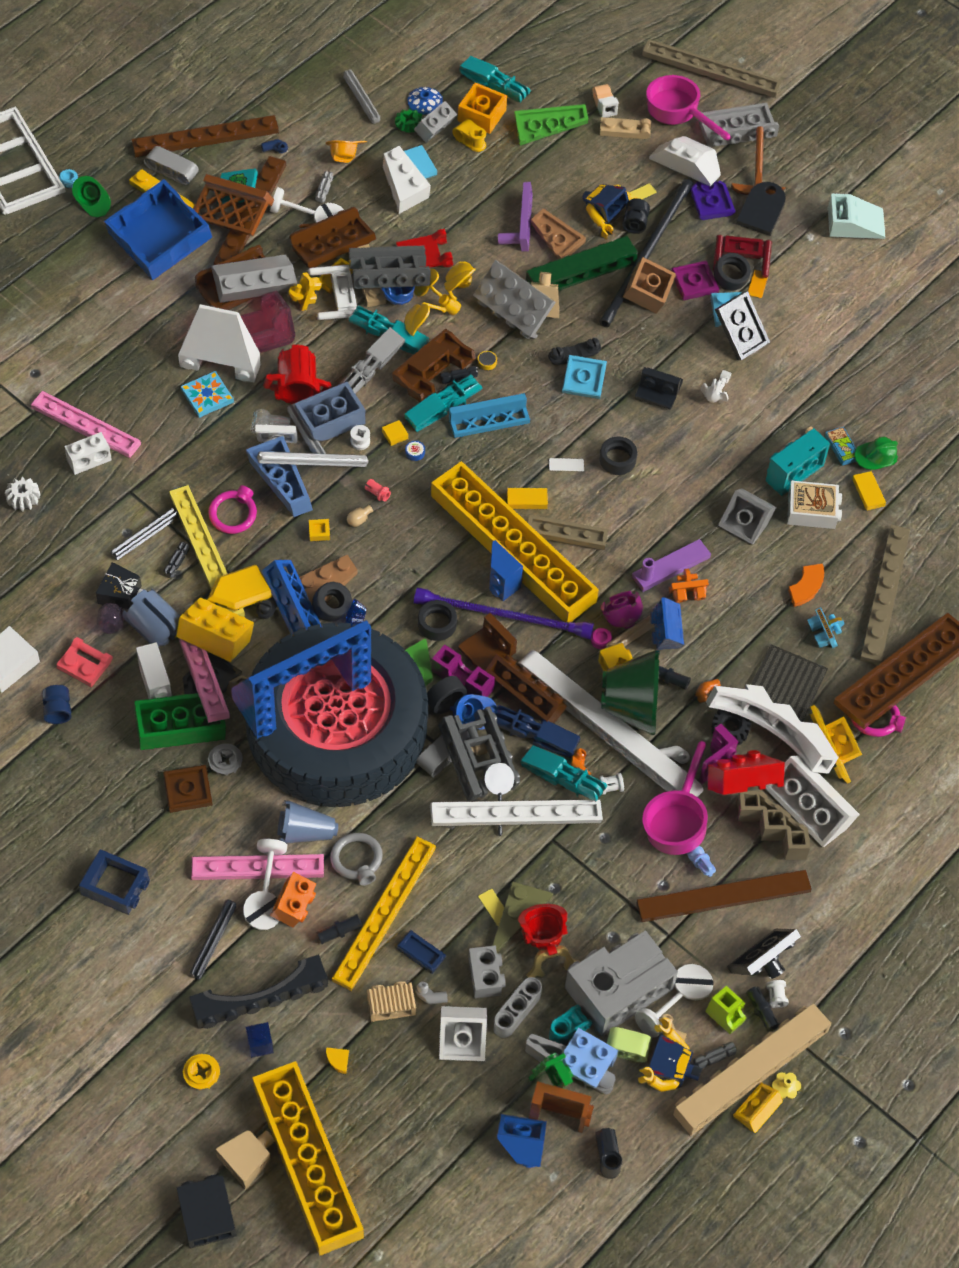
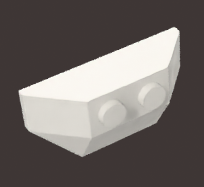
M685 136L659 145L649 156V159L708 186H711L720 176L715 149Z

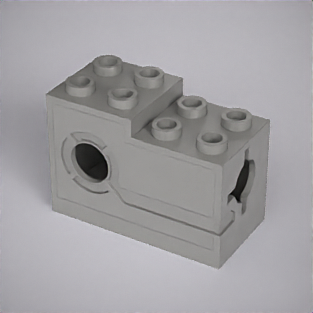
M646 930L641 934H633L627 940V943L622 946L620 944L615 946L610 952L605 947L600 950L595 949L586 956V959L581 962L576 961L568 968L565 989L576 1004L581 1006V1010L586 1017L592 1020V1025L601 1036L607 1034L610 1028L619 1026L634 1016L640 1009L648 1007L674 989L678 971L669 959L664 957L661 949Z

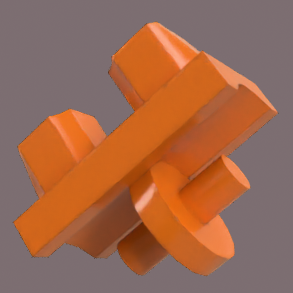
M689 568L684 569L683 575L677 576V581L684 582L672 583L671 587H669V594L673 593L674 600L677 603L687 601V591H693L694 600H704L706 598V588L709 585L708 579L691 581L698 579L697 573L690 574Z

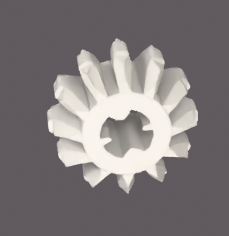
M22 476L19 481L14 478V484L8 483L5 496L7 503L14 510L20 508L23 512L25 508L31 510L32 505H37L38 499H40V491L38 485L33 483L31 478L25 481Z

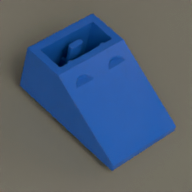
M663 597L653 608V612H650V622L654 624L655 632H652V642L656 644V650L682 648L684 639L680 604Z

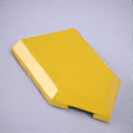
M252 565L217 577L207 600L213 604L218 603L227 606L228 609L235 611L272 598V593L258 566Z

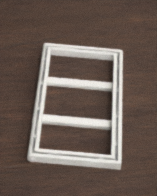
M16 107L0 112V123L13 118L23 136L0 144V152L28 143L39 164L0 178V186L42 170L45 171L53 186L10 203H6L0 193V209L4 215L65 193V187Z

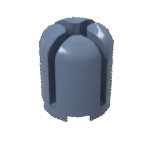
M153 588L149 592L144 589L131 600L133 605L129 608L128 612L123 611V618L149 644L157 642L158 647L165 646L170 642L168 637L172 640L176 637L180 615Z

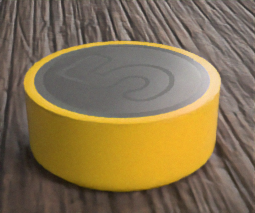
M483 351L479 354L478 366L481 369L492 370L496 367L497 356L493 352Z

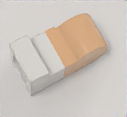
M604 84L593 87V98L601 117L617 115L619 102L616 97H613L609 85ZM606 107H610L612 109L609 112H605Z

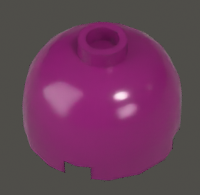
M631 591L615 594L609 598V603L605 604L604 601L600 607L609 624L619 628L624 627L625 629L633 627L643 613L642 600L637 591H635V594H632Z

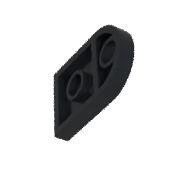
M772 182L756 184L751 189L736 224L771 236L785 206L786 195L784 190ZM773 190L775 194L769 195L765 191Z

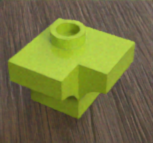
M727 986L711 999L705 1011L729 1034L734 1032L747 1018L741 1010L745 1003Z

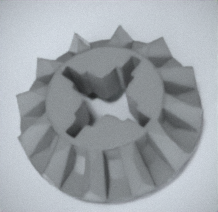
M232 744L217 745L208 756L211 770H214L218 775L225 774L226 776L232 772L236 773L237 769L241 767L243 760L241 751ZM221 755H222V757H225L226 759L230 758V759H229L230 765H229V764H226L225 762L221 763V762H222Z

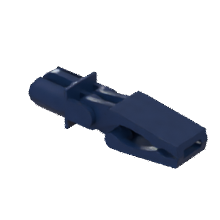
M498 705L496 708L497 725L509 731L510 736L513 734L520 738L534 739V746L568 758L574 755L576 747L581 740L580 736L550 721L547 722L545 719H542L541 723H537L533 717L522 713L521 709L519 712H516L501 705Z

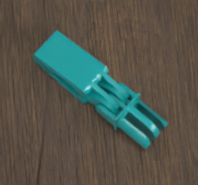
M470 56L459 67L460 73L473 82L505 94L518 103H521L530 94V88L515 81V76L511 78L500 72L495 65Z
M357 305L348 319L349 322L365 329L366 334L369 332L375 336H382L391 327L405 339L400 350L413 355L429 342V337L416 330L413 337L406 330L405 323L396 320L394 323L389 322L385 316L378 314L377 310L373 313Z
M472 374L457 383L453 380L452 385L438 394H431L406 412L404 417L415 431L418 432L448 415L449 408L459 406L462 403L466 404V399L481 391L482 386L473 378Z
M534 745L521 760V765L525 769L553 785L560 784L566 789L576 793L577 797L581 794L596 802L608 786L605 782L589 775L587 769L584 771L578 767H573L567 763L565 758Z

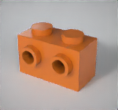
M292 872L286 879L270 916L292 928L299 922L302 923L308 914V911L305 909L308 904L312 903L316 895L313 892L316 883Z

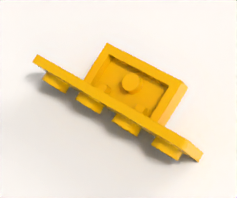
M815 705L810 706L813 712L810 714L812 721L819 725L838 756L837 766L834 767L838 778H843L847 784L850 783L851 780L843 764L861 756L862 753L846 718L842 717L826 725Z

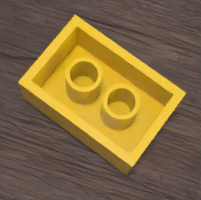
M199 598L179 617L176 637L231 662L250 642L254 622L206 599Z

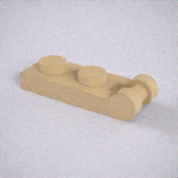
M601 117L600 136L648 139L651 135V120L647 118L630 120Z

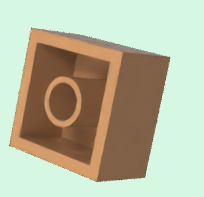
M642 257L633 270L623 297L657 314L665 304L676 273Z

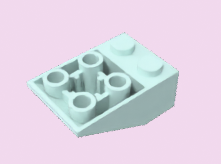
M831 194L828 205L830 237L885 239L883 208L850 194Z

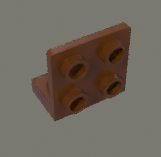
M489 613L484 617L483 628L459 644V650L476 667H480L485 671L496 654L504 656L507 654L510 656L514 655L517 648V639Z

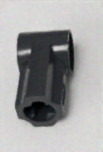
M602 1128L595 1132L600 1159V1172L605 1178L614 1179L620 1174L622 1157L619 1153L615 1129ZM613 1162L616 1164V1167H608L606 1163Z

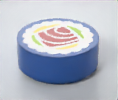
M420 441L409 442L405 448L407 458L413 461L421 460L425 455L424 444Z

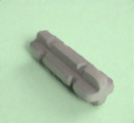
M325 171L323 173V178L315 195L317 202H325L330 183L333 180L332 172Z

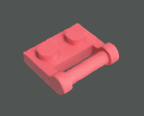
M76 637L56 666L57 669L92 687L110 665L113 656L96 650L84 643L83 639ZM81 650L99 660L100 663L97 665L80 656L77 652Z

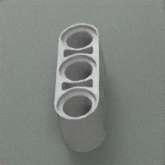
M155 146L144 159V163L149 169L183 185H188L199 172L197 165L192 161L159 146Z
M468 731L459 733L462 742L471 739ZM442 735L421 753L416 762L432 777L439 774L452 762Z
M526 978L496 1014L494 1032L497 1036L507 1038L512 1035L538 1003L541 997L542 984L537 978ZM529 988H533L537 992L530 994L526 990ZM520 1005L523 1009L515 1010L513 1006ZM502 1021H506L510 1025L508 1027H502L499 1025V1023Z

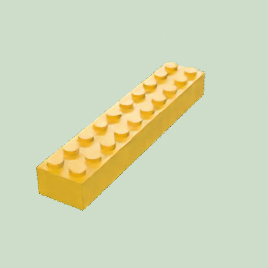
M462 461L431 482V497L490 553L492 552V542L496 540L522 564V583L562 621L572 622L597 603L599 589Z

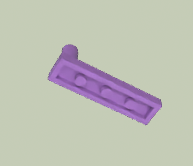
M523 182L520 233H498L499 245L520 244L521 251H529L533 198L531 182Z
M699 539L657 561H654L652 558H645L642 568L633 572L632 578L642 592L682 573L684 569L691 568L709 559L711 553Z

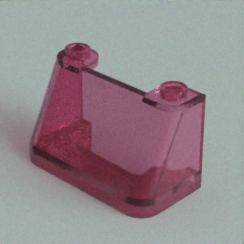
M277 290L267 293L261 298V310L240 316L260 353L289 345L295 339L290 307Z

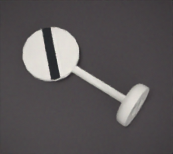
M279 187L276 189L273 197L274 202L270 208V212L277 213L282 204L314 215L316 223L344 210L337 204L326 203L319 206L315 211L283 200L284 190Z
M260 839L257 841V850L268 855L263 891H257L246 899L243 906V915L247 923L253 928L268 930L275 927L279 920L270 916L278 899L274 894L268 892L273 855L285 854L287 844L275 839Z
M695 964L680 967L677 970L678 975L675 982V988L678 993L656 1013L647 1008L640 1009L635 1014V1020L639 1028L648 1036L657 1037L661 1032L655 1031V1025L663 1027L659 1017L682 996L691 1000H702L708 997L713 990L714 982L711 974L705 968Z

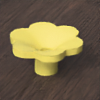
M780 1072L777 1074L776 1080L773 1081L772 1088L779 1091L782 1099L786 1097L794 1099L797 1091L801 1089V1083L796 1080L794 1073L785 1074Z

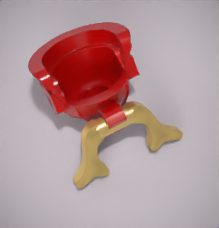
M538 904L520 913L518 921L521 925L525 943H530L533 947L540 950L535 955L533 968L527 973L528 978L544 976L541 963L545 959L564 956V968L568 970L571 964L578 961L571 957L566 947L559 945L562 936L568 934L566 926L567 911L563 907L556 904Z

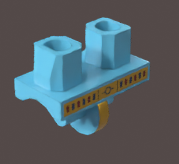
M820 607L815 610L817 614L807 619L812 632L822 627L824 629V632L815 635L820 648L830 644L832 648H835L838 645L832 631L835 630L836 634H840L844 621L842 618H836L834 614L829 615L830 621L827 622Z

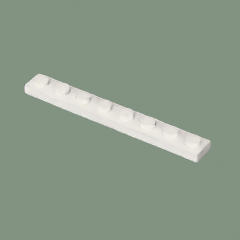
M593 800L431 802L430 804L432 826L601 823L603 820L600 800L596 802Z

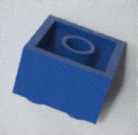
M495 540L492 542L489 589L495 597H499L504 601L521 588L523 565Z

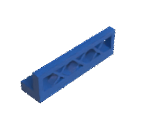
M274 560L265 567L262 573L290 634L293 636V632L303 628L307 631V627L310 626L308 620L313 625L320 624V627H322L292 561ZM283 567L287 568L289 574L284 570Z

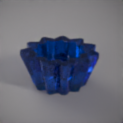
M353 599L351 607L346 614L345 623H350L351 627H353V624L358 625L364 622L367 608L358 600Z

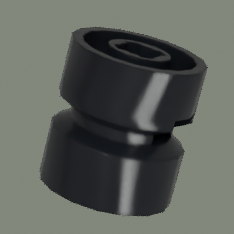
M640 198L630 199L627 202L622 223L623 228L627 232L640 234L645 231L650 211L648 202Z

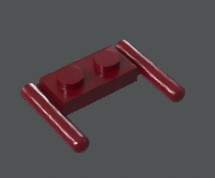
M717 235L713 271L722 254L737 253L744 258H763L761 276L762 278H767L769 276L772 241Z

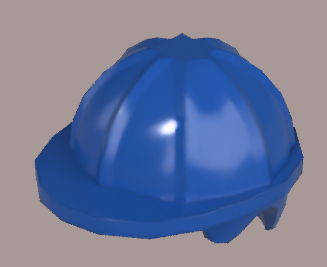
M415 286L382 287L381 289L386 300L394 305H403L409 303L413 297Z

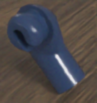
M275 139L261 143V148L263 152L274 150L278 153H285L288 150V145L282 140Z

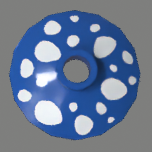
M429 87L414 89L408 96V106L412 111L417 109L418 113H422V115L430 114L443 103V97L440 92Z

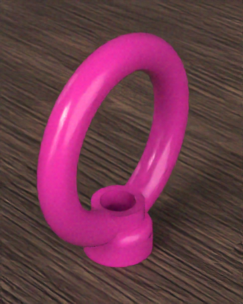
M240 485L237 491H226L216 496L211 502L208 512L213 526L219 531L228 534H237L247 530L254 523L257 515V508L252 499L253 491L244 485ZM235 498L240 503H246L249 514L243 523L229 526L223 524L218 519L217 508L227 499Z
M895 705L890 709L892 714L890 724L884 728L866 727L863 729L852 719L851 721L860 732L868 736L882 737L894 731L901 733L906 717L900 715V711Z

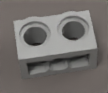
M444 101L423 118L414 130L427 143L448 126L457 114Z
M496 945L469 948L468 958L474 998L501 996L502 987H505L506 984L504 974H500L499 967L502 966L501 953H497ZM488 959L491 963L483 964L481 960ZM490 979L494 981V984L487 985L484 981Z

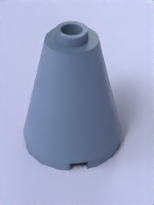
M284 800L282 805L286 806L285 811H280L277 835L281 836L278 839L279 841L286 844L332 840L333 836H337L338 823H335V818Z

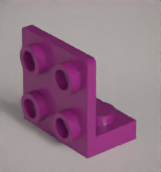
M722 724L714 728L710 745L713 755L703 762L699 779L702 784L708 780V765L716 763L720 759H730L737 752L738 740Z

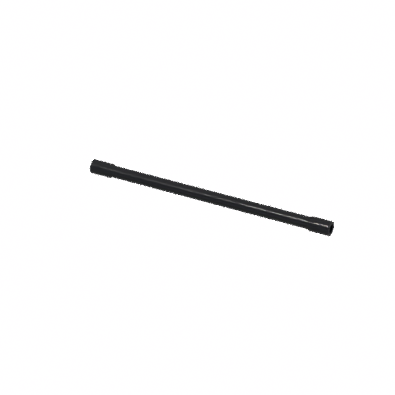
M683 179L676 195L610 306L601 317L599 323L603 327L610 326L625 298L623 296L635 266L642 257L646 259L650 257L681 202L693 186V182L690 179Z

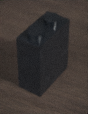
M210 1175L205 1177L203 1181H187L182 1183L181 1186L176 1187L190 1249L237 1237L223 1175Z

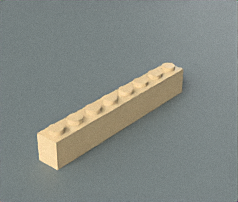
M814 1003L808 1008L803 1006L796 1012V1017L792 1020L786 1019L778 1027L779 1030L775 1033L772 1031L767 1033L762 1038L763 1042L757 1046L755 1044L751 1045L744 1052L745 1055L740 1059L738 1057L734 1058L727 1065V1069L723 1072L719 1070L714 1073L710 1078V1082L706 1085L701 1083L693 1090L694 1094L688 1098L686 1096L682 1097L675 1104L676 1108L673 1115L690 1136L829 1031L832 1023Z

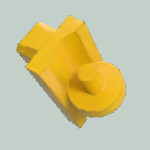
M302 273L299 284L291 286L288 293L293 301L300 303L301 311H305L309 304L316 302L317 295L314 291L320 290L322 284L318 277L310 278L308 273Z

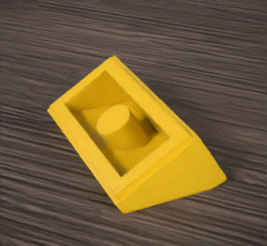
M761 1082L733 1116L749 1130L756 1133L782 1103L779 1091Z

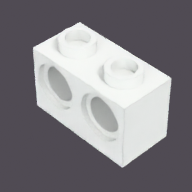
M102 432L64 446L67 461L75 475L112 460L110 447Z

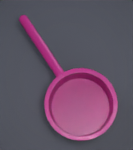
M666 75L653 80L649 84L646 91L647 107L651 116L657 121L668 125H678L687 122L694 116L724 140L730 139L729 133L697 110L700 90L692 80L678 75Z
M700 741L697 744L682 790L661 793L654 797L644 809L642 820L650 843L663 853L681 855L691 852L705 838L708 819L707 810L703 802L690 793L706 747L704 741Z

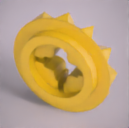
M207 1054L192 1056L183 1068L185 1082L191 1088H196L200 1091L205 1088L210 1089L214 1083H217L220 1075L218 1062ZM198 1065L202 1070H208L205 1072L206 1079L202 1078L201 1075L196 1076L198 1074Z

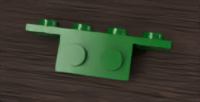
M553 1053L544 1058L540 1064L532 1069L533 1074L528 1077L529 1080L532 1081L547 1073L553 1086L565 1089L573 1082L571 1079L573 1077L571 1069L562 1062L566 1058L565 1053L559 1056Z

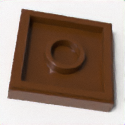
M206 765L163 772L170 813L213 806Z

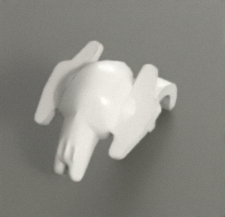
M723 370L718 382L716 379H713L709 387L706 383L702 384L701 391L709 402L715 403L719 401L722 404L724 401H728V395L725 391L722 392L725 383H728L732 373Z

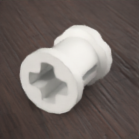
M621 773L610 777L599 776V780L608 785L602 795L610 791H624Z
M773 980L766 983V989L769 990L770 994L769 1003L772 1008H783L789 1003L785 997L784 988L786 987V982L783 980Z

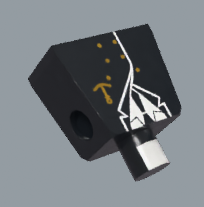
M112 562L96 591L97 603L129 609L133 605L131 600L144 590L141 589L140 576Z

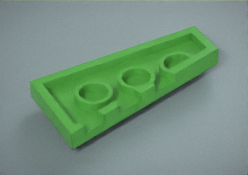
M585 104L514 112L520 146L588 124Z

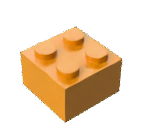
M474 83L458 106V121L462 123L466 119H470L473 123L483 128L486 133L490 134L506 112L507 95Z

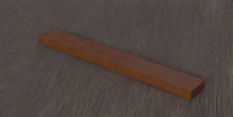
M806 870L638 899L636 903L641 922H648L810 893L812 888Z

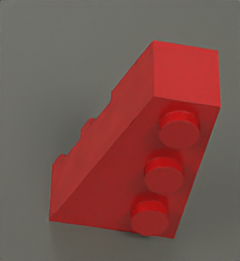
M750 750L743 755H733L730 759H720L716 763L708 765V790L727 795L748 792V787L758 786L759 790L766 789V785L769 784L783 787L785 762L760 754V751Z

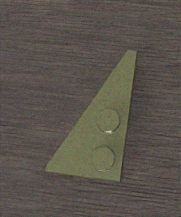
M516 882L512 883L493 946L496 945L497 951L501 950L507 944V941L522 930L518 921L520 913L531 906L550 902L553 898V893Z

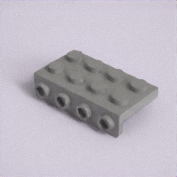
M767 103L702 112V114L730 134L729 140H724L699 121L708 147L756 140V128L758 126L763 127V139L777 137L779 124L774 122Z
M497 260L494 261L473 294L478 299V304L485 308L487 306L490 307L492 314L498 318H505L507 325L514 329L515 327L521 330L520 334L527 339L530 337L537 338L536 332L556 303Z

